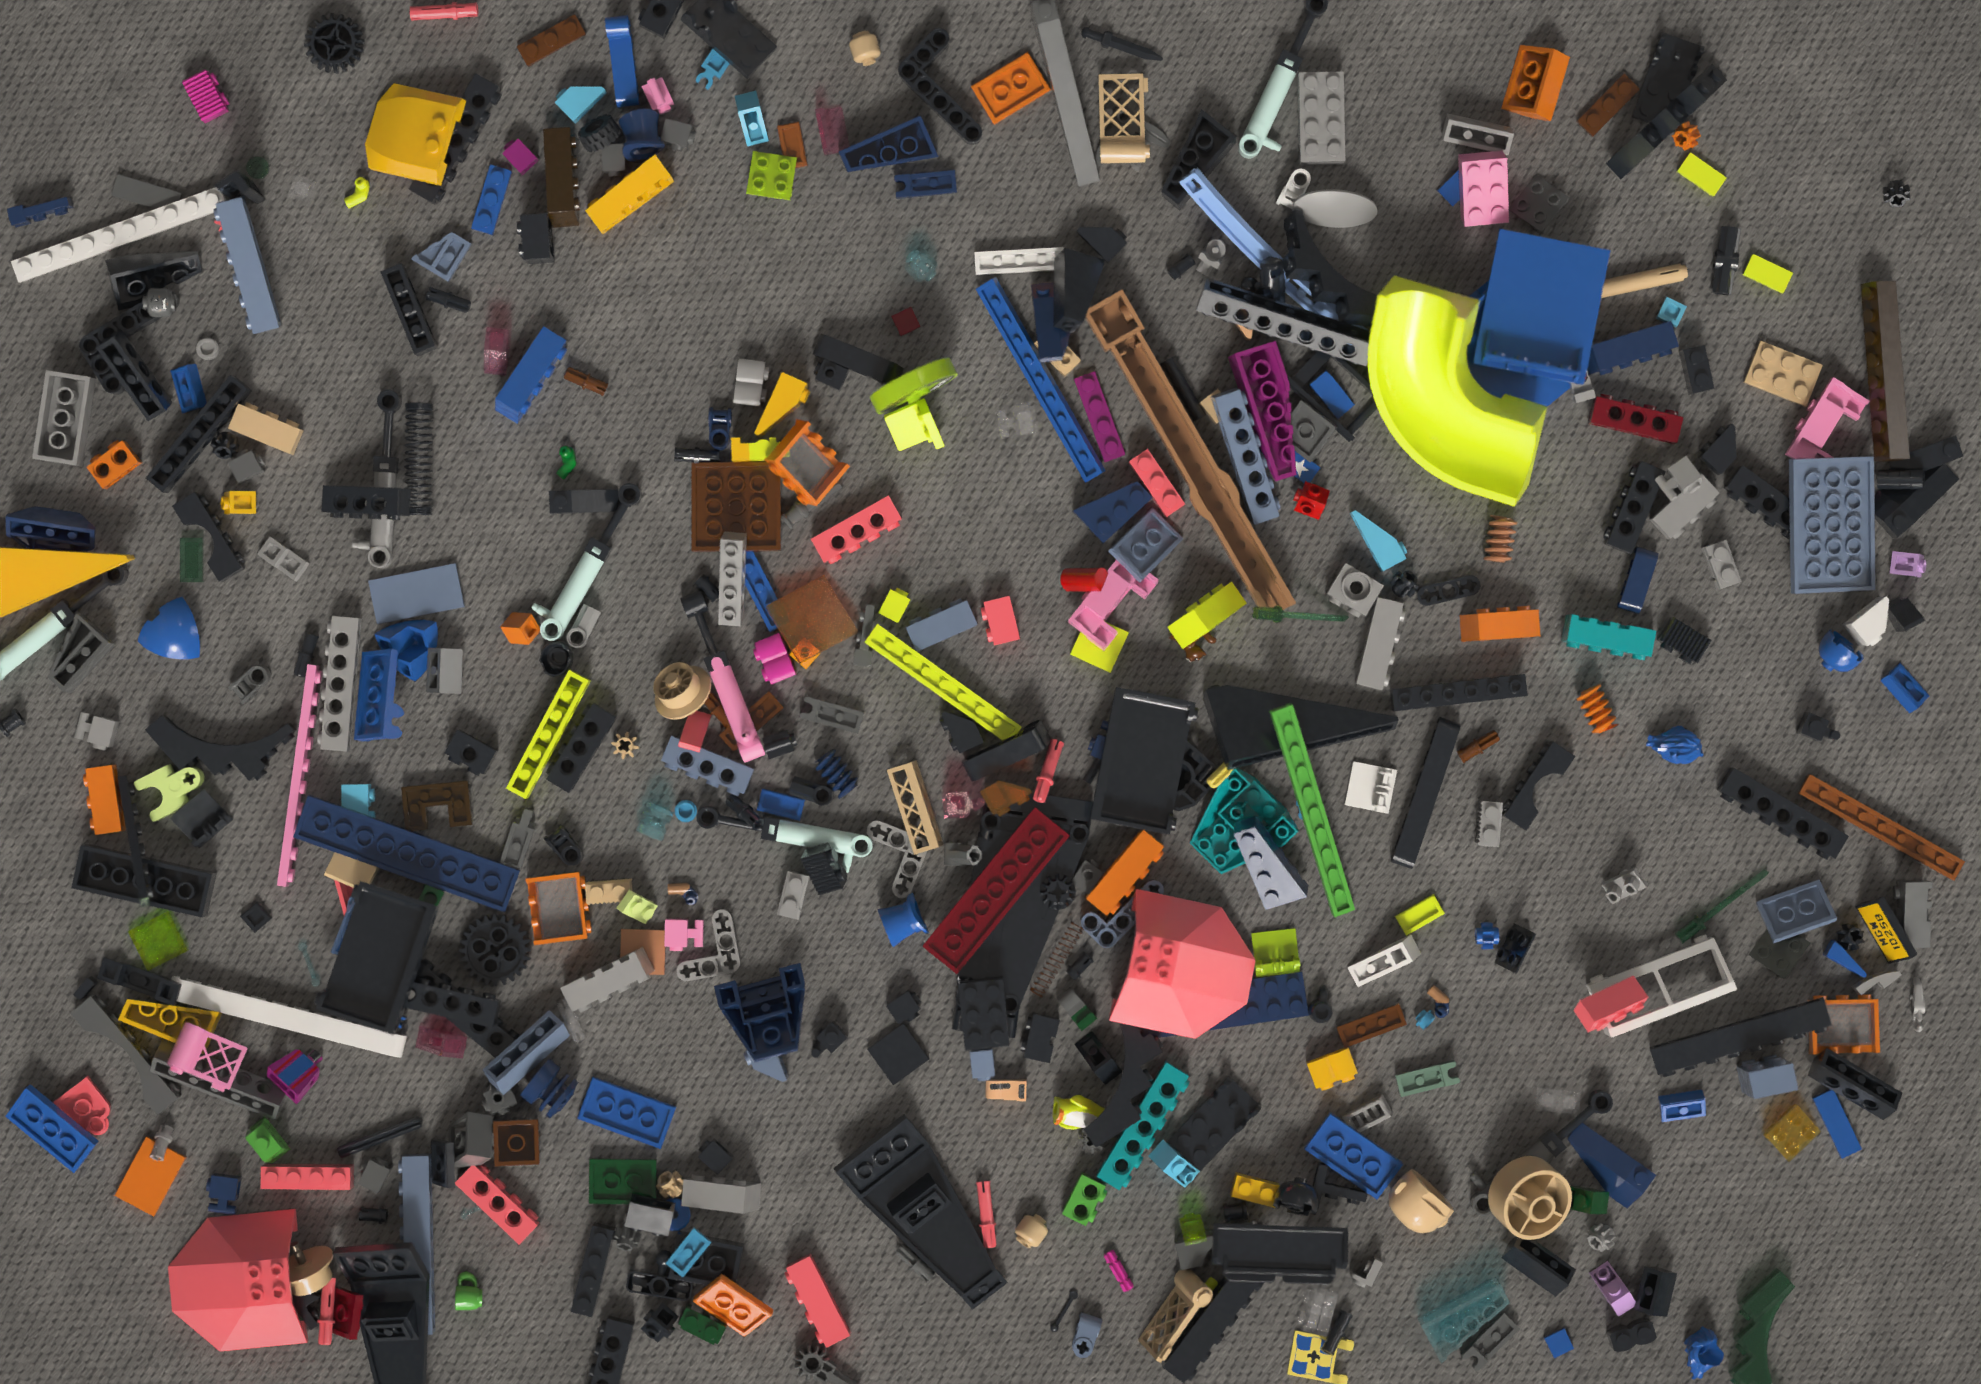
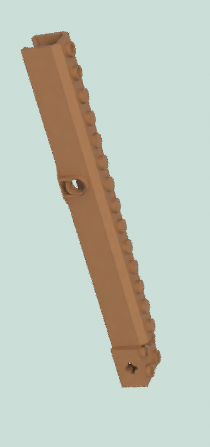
M1120 290L1089 308L1085 317L1104 352L1111 351L1190 489L1189 499L1198 515L1208 520L1263 618L1268 620L1275 614L1296 604L1242 510L1239 491L1227 473L1218 468L1142 336L1141 332L1145 328L1124 291Z

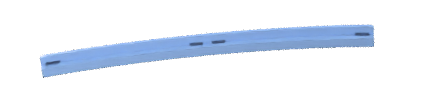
M1198 168L1192 169L1188 175L1180 180L1179 183L1202 210L1257 267L1260 268V263L1268 256L1280 258L1283 261V258L1248 225ZM1193 178L1201 186L1200 188H1197L1196 185L1192 182ZM1280 268L1272 271V276L1278 277L1281 271ZM1285 277V292L1305 310L1338 320L1334 303L1316 302L1314 304L1305 296L1308 293L1312 297L1308 281L1292 279L1300 286L1297 289L1289 282L1290 279ZM1354 325V326H1357V327H1360V328H1363V329H1366V328H1365V327H1363V326H1360V325Z

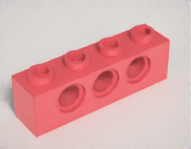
M888 495L811 540L823 562L829 561L831 565L842 558L840 554L848 550L849 553H852L861 548V542L868 540L870 543L881 537L879 532L886 528L889 532L899 527V521L902 518ZM875 514H880L884 519L883 524L879 527L871 524V518ZM855 525H861L864 528V534L859 538L854 537L851 533ZM841 536L844 538L845 543L842 548L837 549L833 547L832 540L834 537Z
M484 1164L470 1166L455 1184L520 1245L538 1226L539 1222L537 1219L539 1217L531 1209L526 1210L521 1205L522 1200L514 1193L510 1195L505 1190L506 1185L500 1179L496 1178L494 1180L489 1175L490 1170ZM478 1181H485L488 1184V1190L485 1192L480 1191L477 1187ZM501 1196L505 1202L504 1206L497 1207L493 1202L494 1197ZM510 1212H518L521 1217L520 1221H511L509 1217Z

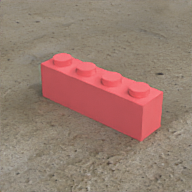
M264 1164L261 1166V1189L350 1190L354 1187V1165Z
M811 1253L787 1265L785 1276L790 1285L794 1283L797 1289L795 1296L800 1304L804 1303L807 1309L805 1312L806 1318L810 1324L814 1323L817 1329L815 1335L819 1343H824L827 1348L849 1337L851 1332Z

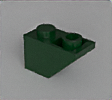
M1570 1186L1572 1192L1570 1210L1588 1214H1607L1608 1191Z

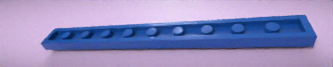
M996 277L976 288L977 293L1084 482L1086 483L1105 472V468L1045 362H1040L1037 348Z

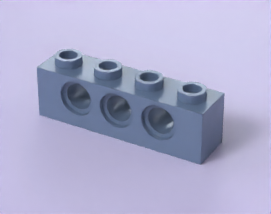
M670 737L661 761L666 762L665 767L677 771L678 768L686 771L685 775L694 779H698L699 776L707 779V784L716 788L719 787V784L727 787L726 792L733 795L745 794L755 770L754 768L702 747L700 752L679 747L680 738ZM684 752H689L693 757L689 765L681 762V755ZM705 760L713 764V770L710 773L703 772L701 768ZM725 769H731L734 773V778L730 782L722 778V772Z

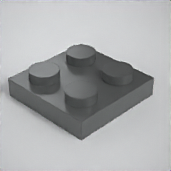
M1301 400L1291 413V425H1293L1292 438L1295 451L1310 463L1313 462L1338 427L1305 400Z

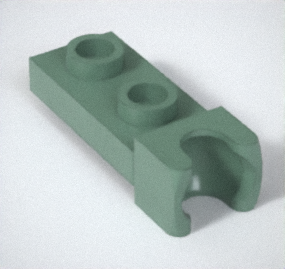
M1455 1060L1396 1074L1395 1078L1400 1097L1460 1083L1458 1077H1448V1070L1456 1066Z

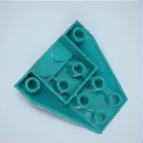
M1235 768L1215 791L1190 844L1220 874H1223L1245 864L1234 836L1235 822L1257 816L1278 847L1284 846L1299 829L1288 810L1255 777Z

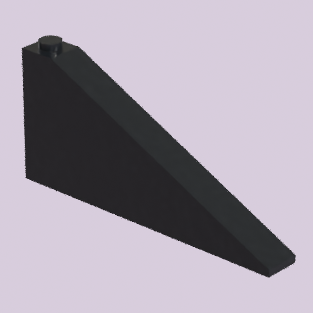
M1231 685L1210 686L1205 690L1203 697L1227 770L1283 757L1270 710L1289 703L1294 707L1307 751L1395 730L1399 721L1397 716Z

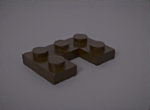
M469 780L401 787L405 829L410 831L429 829L427 807L448 805L450 827L473 825Z

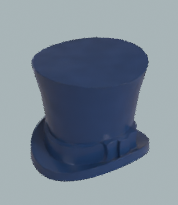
M638 109L623 115L619 119V125L626 139L622 146V152L628 161L633 163L645 162L664 149L665 142L661 141V137H658L659 114L656 111Z

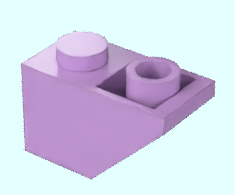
M1608 1261L1589 1273L1618 1317L1635 1307L1636 1302L1630 1291Z

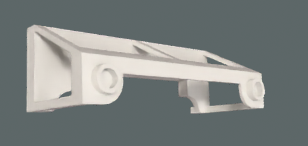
M1702 935L1694 938L1695 943L1691 944V946L1610 977L1603 978L1601 974L1590 978L1591 982L1586 984L1589 994L1593 995L1633 975L1637 978L1653 972L1667 1001L1665 1005L1631 1018L1622 1019L1619 1022H1609L1603 1028L1604 1033L1612 1038L1737 990L1715 939ZM1711 950L1722 980L1707 986L1704 990L1671 1001L1658 969Z

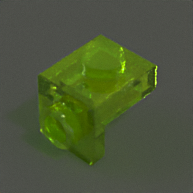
M1189 1213L1184 1215L1183 1218H1179L1185 1246L1207 1241L1201 1213Z

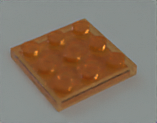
M825 575L766 606L768 613L799 664L858 632Z

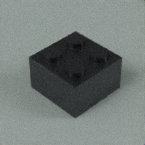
M548 214L520 215V221H517V233L522 237V243L518 244L519 256L527 264L555 262L552 224Z

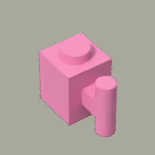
M663 78L648 80L647 84L643 85L642 88L652 110L659 112V115L669 112L671 110L670 106L674 105V102Z
M665 919L664 947H670V951H683V947L688 946V938H694V947H703L704 920H695V928H688L689 919Z

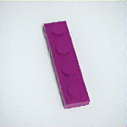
M1095 371L1075 378V385L1104 463L1126 455Z

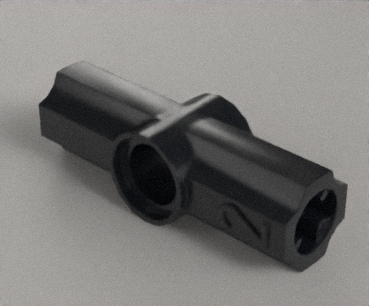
M1721 226L1718 249H1716L1714 254L1716 262L1713 264V269L1715 270L1711 293L1729 296L1732 293L1734 273L1737 271L1739 264L1738 245L1741 234L1740 228Z

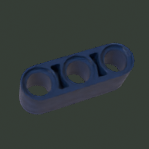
M1637 546L1634 550V553H1636L1634 560L1631 559L1627 572L1629 576L1627 581H1624L1620 594L1622 598L1617 603V608L1639 614L1644 604L1659 553Z

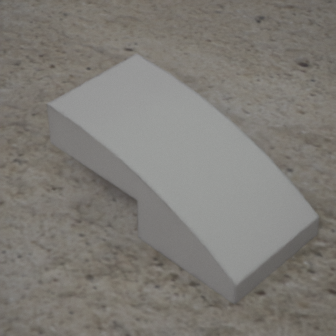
M271 536L257 554L296 582L310 564Z
M1897 970L1879 972L1862 979L1853 985L1852 988L1859 995L1864 994L1876 983L1885 989L1902 974Z

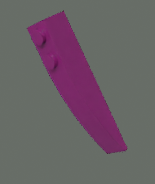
M1276 341L1229 356L1228 360L1237 387L1241 392L1245 393L1247 398L1246 411L1251 413L1254 425L1251 426L1252 430L1259 437L1261 452L1266 459L1274 481L1297 475L1295 448L1292 438L1293 425H1291L1290 413L1292 412L1289 400L1290 384Z

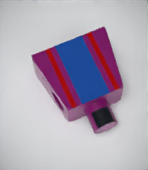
M296 1049L269 1065L267 1077L294 1103L298 1104L318 1080L320 1069L316 1065L323 1058L316 1050H313L306 1056L299 1049Z

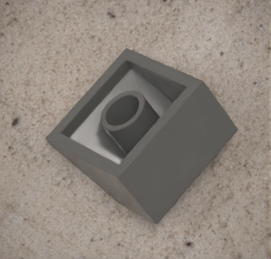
M467 1112L449 1124V1142L454 1143L455 1168L482 1165L491 1159L494 1153L491 1115Z

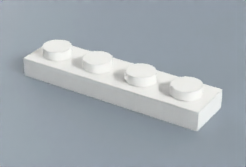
M1064 248L974 252L976 275L1054 271V258Z

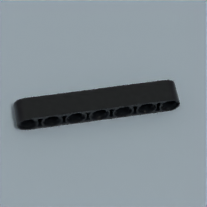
M1439 717L1437 720L1438 726L1436 730L1434 729L1430 741L1431 747L1429 751L1427 750L1423 762V771H1420L1416 783L1417 788L1409 804V812L1405 815L1401 827L1403 829L1402 833L1398 836L1394 848L1396 850L1395 854L1391 857V863L1413 869L1461 727L1460 723Z

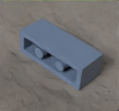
M960 598L949 603L950 608L944 611L940 607L929 612L930 617L922 620L921 617H917L908 621L910 626L906 627L916 652L978 625L967 600L963 602Z

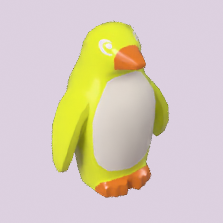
M1075 1095L1069 1099L1055 1096L1052 1112L1053 1122L1055 1125L1059 1124L1066 1129L1085 1128L1096 1120L1105 1108L1082 1095Z

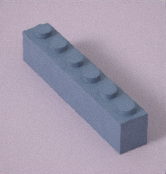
M240 196L217 202L215 204L216 208L213 209L214 216L217 222H221L223 230H220L222 242L227 243L229 250L226 252L229 265L233 264L235 273L232 274L235 286L240 287L242 294L239 295L241 307L246 308L248 315L245 317L246 325L249 330L252 329L253 334L279 328L281 326L280 317L245 197Z

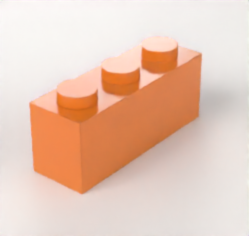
M107 765L85 769L86 773L83 774V781L89 791L86 800L88 808L92 811V818H90L91 830L95 831V835L125 831L117 766Z

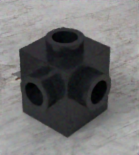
M661 1303L655 1311L650 1309L643 1320L646 1322L641 1330L658 1343L663 1337L668 1338L675 1330L673 1324L679 1316L665 1304Z

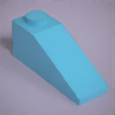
M1356 510L1350 513L1381 572L1407 559L1404 555L1407 553V550L1401 541L1398 543L1393 536Z

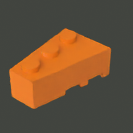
M1518 606L1517 611H1510V607L1496 608L1497 612L1490 613V608L1476 609V614L1460 615L1461 642L1541 636L1539 609L1530 610V606Z

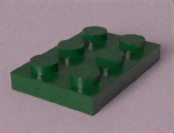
M589 1159V1204H630L632 1193L656 1198L657 1159Z

